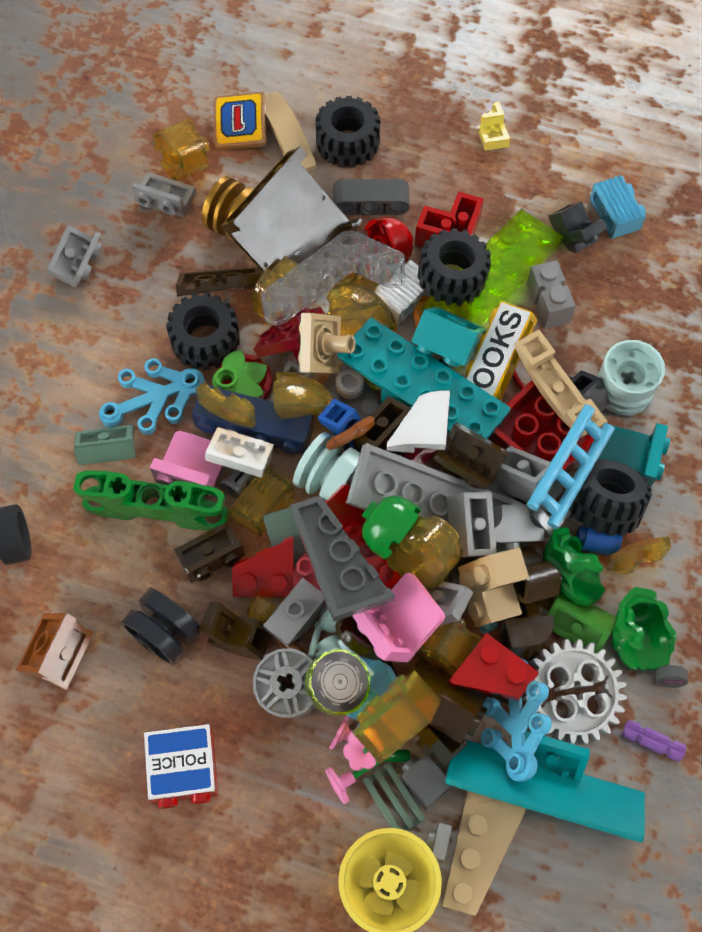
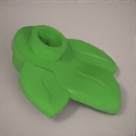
M242 350L234 351L223 359L222 368L218 369L212 379L213 387L259 398L263 395V391L258 384L264 379L267 366L256 362H245ZM225 380L232 381L230 384H222Z

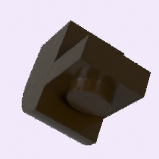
M518 600L522 615H518V618L505 619L498 636L503 646L519 658L530 660L538 656L539 652L544 649L554 627L553 615L542 616L543 612L540 601L523 603Z
M212 601L208 605L199 628L200 632L209 637L207 642L242 657L259 660L264 658L272 636L264 630V624L258 619L237 616L220 602Z

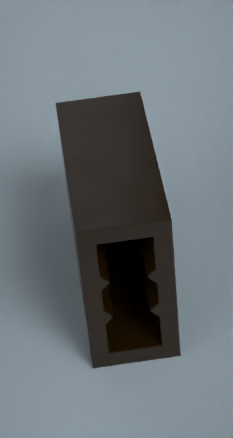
M420 658L406 674L391 703L461 744L466 734L474 735L488 709L482 706L487 696L475 689L461 686L458 688L452 687L448 684L452 675Z

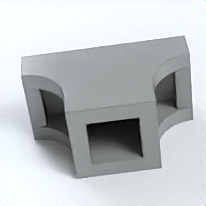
M527 505L493 506L496 544H501V549L519 548V543L545 541L544 529L538 528L532 523Z
M302 578L263 625L264 630L288 648L295 640L300 642L318 619V613L325 603L322 592Z

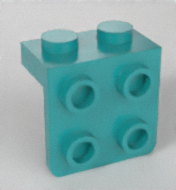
M656 423L651 434L647 435L612 425L614 431L597 461L605 459L607 461H617L621 464L624 463L631 469L637 470L640 476L645 477L648 481L647 484L650 486L653 485L655 480L660 481L665 464L660 463L662 454L666 455L671 438L666 437L668 426Z

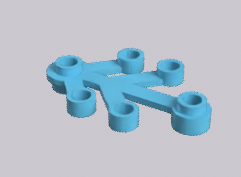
M155 358L149 359L145 363L144 367L147 375L151 378L161 377L173 383L163 386L136 377L131 369H123L118 374L120 385L123 388H134L146 393L119 404L113 402L105 403L99 410V417L106 427H117L123 422L125 414L151 404L147 414L138 420L140 432L144 435H150L156 430V422L168 397L178 394L175 403L165 409V416L171 424H178L182 421L183 411L190 396L199 394L202 385L205 384L204 376L199 370L193 368L179 372L164 367ZM152 366H158V369L155 371L149 370ZM126 376L132 377L129 381H123V378ZM188 379H195L192 383H186ZM115 410L112 415H106V412ZM174 411L179 412L176 417L169 416ZM146 422L152 423L149 428L142 427Z
M531 681L526 689L528 700L523 709L522 697L519 701L509 699L510 715L500 707V702L495 698L487 697L482 705L488 709L484 716L496 720L511 735L512 747L502 739V733L499 730L492 728L483 730L481 743L484 747L495 749L507 761V774L512 780L517 782H524L535 775L537 760L533 754L544 735L550 731L552 726L549 716L536 713L540 704L547 699L549 694L548 686L539 681ZM529 726L531 733L525 741L524 733Z

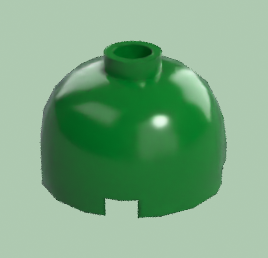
M395 495L385 497L378 504L372 501L361 515L366 519L362 527V537L366 545L376 555L386 560L393 552L390 550L392 546L397 543L400 544L417 520L418 513L422 509L412 501Z

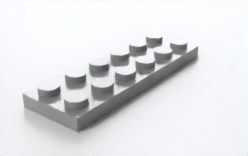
M367 443L362 446L346 504L366 510L372 501L378 504L388 496L404 497L422 509L411 528L450 541L447 496L460 493L492 491L473 488L464 480ZM492 492L493 506L526 505ZM496 544L497 553L511 550L501 549V544Z

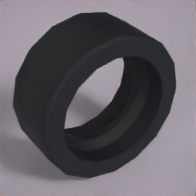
M18 504L0 507L1 561L5 565L29 560L32 552L31 540L21 507Z

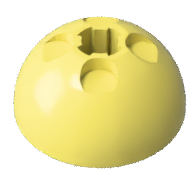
M381 828L363 835L349 848L341 863L339 892L342 903L350 917L368 932H413L431 917L441 895L442 879L436 857L423 840L402 829Z

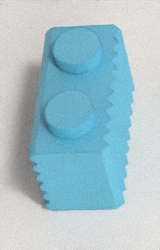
M622 175L613 179L610 178L604 182H596L592 188L590 201L597 214H599V218H604L608 228L606 230L610 238L613 239L641 230L646 218V211L642 204L637 203L634 197L633 186L630 183L627 184Z

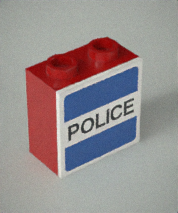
M210 724L144 733L148 800L151 803L158 804L159 809L177 807L178 801L191 800V804H204L211 802V797L219 796L214 734Z

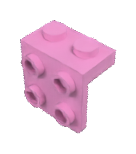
M177 431L171 440L164 459L154 458L150 470L155 482L169 485L174 481H185L215 487L223 466L205 460V453L211 440L183 431ZM208 494L204 498L210 499L212 494Z
M412 573L404 574L391 590L395 595V601L353 615V618L358 623L357 627L360 632L367 636L374 646L376 655L384 661L408 662L445 619L444 612Z

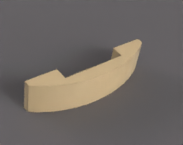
M278 91L265 94V119L283 151V156L288 151L301 146L307 153V156L301 162L302 166L307 171L317 168L303 130L287 101Z
M539 329L515 342L516 351L532 381L551 408L570 429L585 404L595 409L591 420L599 428L608 422L591 398L585 400L554 358L556 351ZM584 430L580 437L584 438L589 434Z

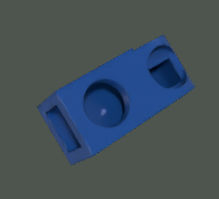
M333 399L318 416L320 423L328 427L333 436L351 428L355 423L361 421L354 408L336 399ZM353 440L343 445V450L346 451L350 447L355 449Z

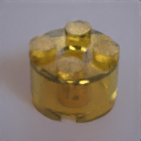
M190 118L176 122L153 134L155 153L160 151L163 159L159 160L165 173L172 180H183L209 167L206 153L210 149L209 143L203 135L199 136Z
M419 515L400 544L397 543L395 545L391 543L389 549L393 552L387 558V563L392 570L397 571L402 577L406 573L414 574L427 590L442 583L461 560L463 547L460 550L458 544L460 537L448 522L433 515L430 518L422 517L423 515Z

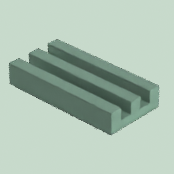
M390 762L362 780L391 828L410 831L425 821L424 815ZM385 774L389 775L415 816V819L412 821L383 777ZM376 780L405 825L403 827H399L372 783Z

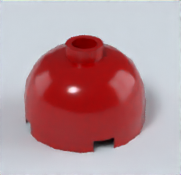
M382 217L371 220L366 224L364 232H368L367 239L363 240L365 256L373 268L378 266L381 270L380 273L394 271L400 265H405L413 252V236L409 228L401 220L392 217Z

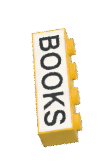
M500 301L498 308H494L489 318L490 326L478 343V352L475 359L471 360L467 365L466 379L500 401L520 360L514 344L530 335L537 323L533 312Z

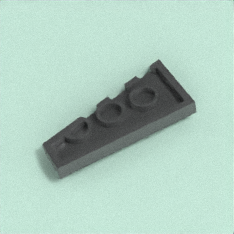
M320 495L290 505L291 514L333 622L395 601V595L389 587L387 588L379 578L378 572L372 564L369 565L360 553V548L354 540L348 537L343 530L342 524Z

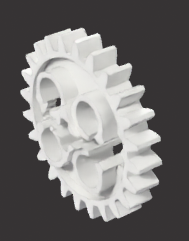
M566 639L562 641L561 648L556 642L551 644V653L546 649L541 650L539 654L542 660L537 658L531 660L532 665L539 672L534 681L545 683L548 689H551L555 685L550 679V673L552 670L559 671L562 675V683L559 687L554 688L555 692L570 688L589 687L603 681L607 676L606 684L604 685L607 694L596 695L595 692H587L577 696L574 694L557 697L556 700L548 701L543 708L541 707L542 702L536 713L550 717L552 726L547 734L554 730L555 739L561 741L566 735L567 743L571 744L575 743L577 737L580 744H588V735L593 741L600 740L599 731L603 734H610L611 730L607 723L612 725L619 724V720L614 716V713L625 712V709L618 705V701L627 699V696L619 693V689L625 687L626 683L617 682L616 679L622 673V670L613 671L611 669L615 659L605 661L603 658L606 650L604 649L594 653V643L588 644L583 649V643L580 639L574 642L573 648L570 641ZM582 666H587L591 669L593 673L591 682L586 681L582 677ZM593 695H596L594 699L599 705L596 714L591 713L587 707V701ZM523 697V700L527 701L528 697ZM558 701L567 705L568 715L565 719L561 718L556 712Z

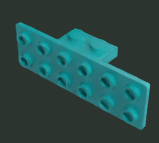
M370 318L354 335L355 350L353 353H337L338 360L382 388L381 404L390 396L412 408L419 396L434 391H450L448 433H450L453 425L458 422L488 439L510 412L508 405L437 359L417 350L415 345L373 318Z
M525 731V741L530 735V731ZM544 736L533 754L537 760V771L531 779L524 782L514 781L508 776L506 770L507 761L495 749L484 747L482 744L466 740L467 746L449 762L445 780L447 785L614 834L625 839L643 842L644 792L584 775L583 773L590 754V749Z

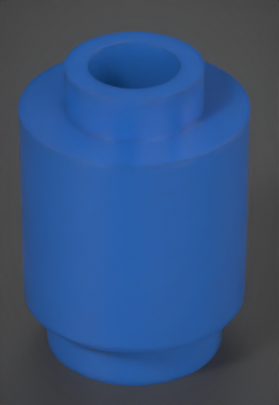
M579 526L576 537H579L583 545L582 551L609 557L610 555L617 556L621 549L623 536L617 534L609 536L606 533L600 534L585 526Z

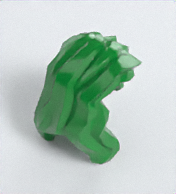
M567 527L553 529L550 540L543 550V561L551 563L559 570L562 578L560 589L571 601L578 605L590 606L600 600L605 593V588L600 582L599 572H602L604 567L600 564L597 555L582 553L583 545L579 537H572Z
M633 587L618 605L619 608L617 609L612 632L613 648L623 665L629 670L656 671L659 667L670 664V655L675 650L677 633L667 620L669 615L667 605L657 600V593L650 589Z

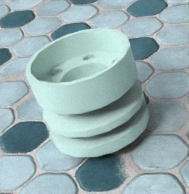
M625 340L616 343L608 350L597 375L603 379L610 402V405L606 408L608 411L618 415L631 416L642 412L650 405L665 375V363L660 353L650 344L640 340Z
M326 432L318 435L307 448L293 477V485L300 489L305 488L306 493L310 495L315 494L321 488L319 495L324 502L354 475L360 452L351 447L342 455L343 446L333 450L327 449L326 443L333 436Z

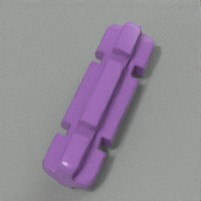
M628 720L623 728L622 736L633 742L637 740L639 745L661 755L666 753L667 757L679 762L685 755V744L676 740L671 742L670 737L647 727L643 729L639 723Z

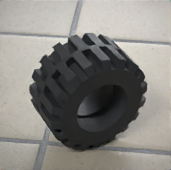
M340 96L336 97L335 101H327L326 106H322L319 109L315 123L316 143L318 152H321L324 160L329 158V163L332 165L338 163L339 167L344 168L345 165H349L352 168L355 167V164L361 166L366 163V159L370 161L374 158V153L377 154L380 145V116L375 107L372 108L370 102H363V98L360 97L354 99L352 96H346V98H341ZM351 130V131H355V132H354V133H342L341 131Z
M451 229L450 232L441 230L439 235L434 233L430 236V240H426L421 252L417 277L420 280L419 285L421 289H425V294L428 297L434 296V301L438 303L444 301L446 302L445 305L451 306L452 303H456L457 306L463 305L464 301L470 303L474 301V297L478 298L486 285L492 260L490 259V250H486L487 245L484 241L479 242L477 235L471 236L468 234L469 231L457 232V229ZM445 265H456L464 270H453Z
M198 293L192 294V298L187 299V297L181 299L180 305L176 303L172 307L173 312L168 314L166 328L172 350L177 359L181 358V362L187 366L191 363V367L197 370L199 366H202L204 370H210V366L215 365V368H218L228 354L237 351V345L240 344L238 321L234 308L230 307V303L227 300L222 301L221 296L216 294L214 297H210V293H203V296H198ZM201 326L217 328L213 334L207 337L200 338L190 335L192 331Z
M599 459L594 464L569 510L572 514H575L574 518L582 522L583 526L588 529L591 528L597 533H606L609 536H614L615 534L623 536L626 533L634 532L639 527L651 499L652 489L647 484L646 478L640 476L637 470L631 469L624 463Z

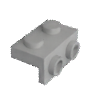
M148 171L141 184L134 182L132 186L135 201L140 205L162 210L168 215H177L183 218L197 194L194 186Z
M67 225L45 273L75 288L80 279L86 281L92 266L88 265L90 257L96 258L102 245L97 242L101 233L96 231L92 237Z

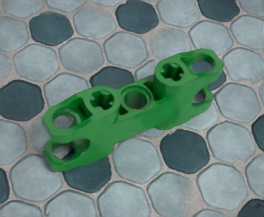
M83 471L76 475L73 486L74 493L83 499L82 507L88 513L111 519L132 520L136 517L164 520L174 522L178 527L194 530H212L228 520L229 510L223 505L225 494L216 487L198 483L174 481L169 485L130 480L129 477L122 473ZM87 479H95L98 482V486L90 487L85 491L81 490L82 483ZM212 494L218 498V501H209L203 497ZM152 497L159 498V500L153 505L146 504V502ZM90 501L97 502L102 506L94 508L90 506ZM222 513V518L216 523H210L205 519V516H216Z

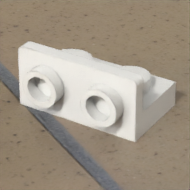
M217 427L205 453V460L262 478L266 466L270 465L274 444Z

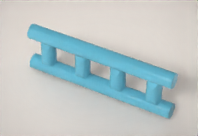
M585 404L526 504L534 511H537L540 505L546 508L552 514L547 524L554 529H558L614 431V427L608 423H604L600 429L591 420L595 409L588 404ZM584 430L594 439L587 453L576 444ZM569 455L580 463L573 478L562 469ZM555 479L566 488L559 502H556L548 494Z

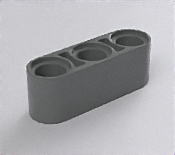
M402 179L339 180L333 185V202L345 216L402 215L408 212L410 208L409 185Z

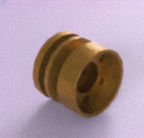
M229 176L221 177L215 182L205 199L201 217L203 226L220 235L226 234L228 239L234 241L221 225L254 188H246L245 184Z

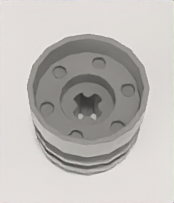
M293 648L278 649L267 654L257 665L253 676V692L258 704L268 713L286 719L302 718L312 713L320 704L312 687V675L317 663L304 652ZM293 675L294 689L287 688L285 691H282L284 685L281 683V679L283 677L290 678Z

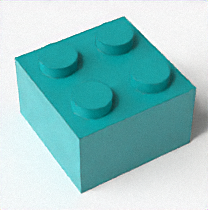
M436 306L424 310L411 342L418 345L417 350L428 355L439 354L444 357L443 361L445 363L459 367L460 364L464 366L475 359L478 352V343L487 329Z

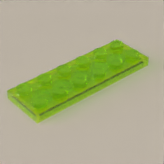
M521 208L486 243V250H490L492 262L486 285L478 298L474 297V301L470 303L464 301L463 305L457 306L456 303H452L451 306L445 305L446 302L444 301L438 303L434 301V296H432L423 305L422 313L425 309L437 306L482 326L490 318L493 309L498 308L500 301L506 302L528 279L531 266L543 264L562 244L564 237Z

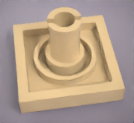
M301 313L299 325L301 343L298 355L300 372L339 373L340 360L337 359V353L351 354L355 350L354 336L340 335L341 316Z

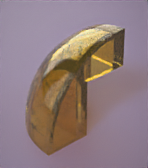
M342 282L336 284L327 295L326 300L329 302V311L325 315L341 316V336H354L370 318L375 319L393 332L398 330L395 319L386 303L365 286Z
M276 372L277 381L273 383L274 410L280 419L315 414L318 419V416L329 403L335 399L323 384L310 376L297 372Z

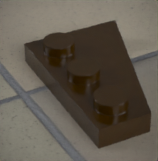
M258 267L180 273L176 283L177 297L195 293L225 291L238 287L241 289L256 288L258 284L262 283L261 270Z

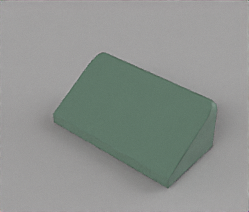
M133 425L76 432L74 452L77 463L79 465L135 458Z

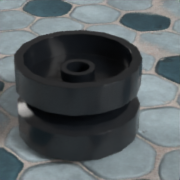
M150 587L139 600L140 606L146 614L132 609L120 623L145 649L174 666L185 653L177 639L184 643H193L201 633L199 631L200 625L174 601Z

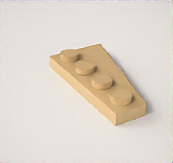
M467 791L443 898V908L476 916L525 814V808Z

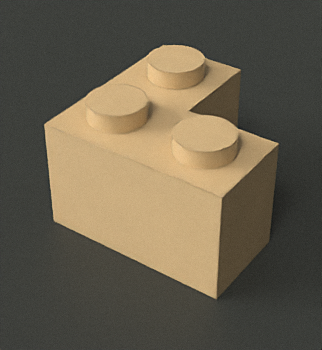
M520 547L487 555L458 567L460 585L468 587L473 592L468 602V612L474 621L475 628L522 615L513 584L528 579L529 575Z

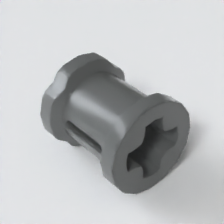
M234 470L227 480H222L220 485L229 495L241 500L244 496L243 491L251 481H256L258 477Z

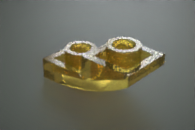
M205 382L195 389L198 402L218 417L245 427L252 428L256 425L255 408L246 398L240 399L234 393L225 398L216 387L211 389Z
M670 536L642 540L620 549L609 558L605 565L606 571H615L617 574H629L638 568L643 561L642 558L646 562L662 560L672 548Z

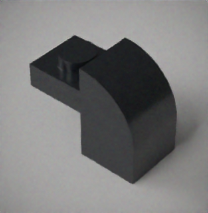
M582 201L569 204L548 215L557 237L568 250L575 253L597 242L600 238L599 233L608 229L604 218L590 221Z

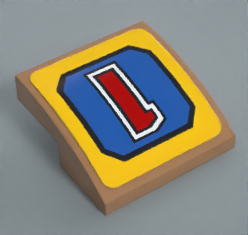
M264 92L214 97V139L216 151L266 146L267 123L265 120L266 96Z

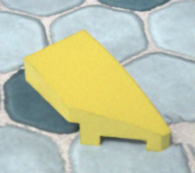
M499 102L493 104L492 110L488 114L484 113L481 116L479 136L484 151L510 146V137L504 125V113Z

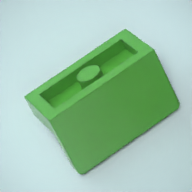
M560 591L548 615H553L554 618L553 632L572 643L579 639L582 640L583 649L588 644L594 643V653L600 651L613 630L616 619L614 615L594 604L583 606L574 603L562 591Z

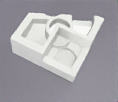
M434 391L419 396L387 442V451L414 453L415 448L445 450L450 391Z

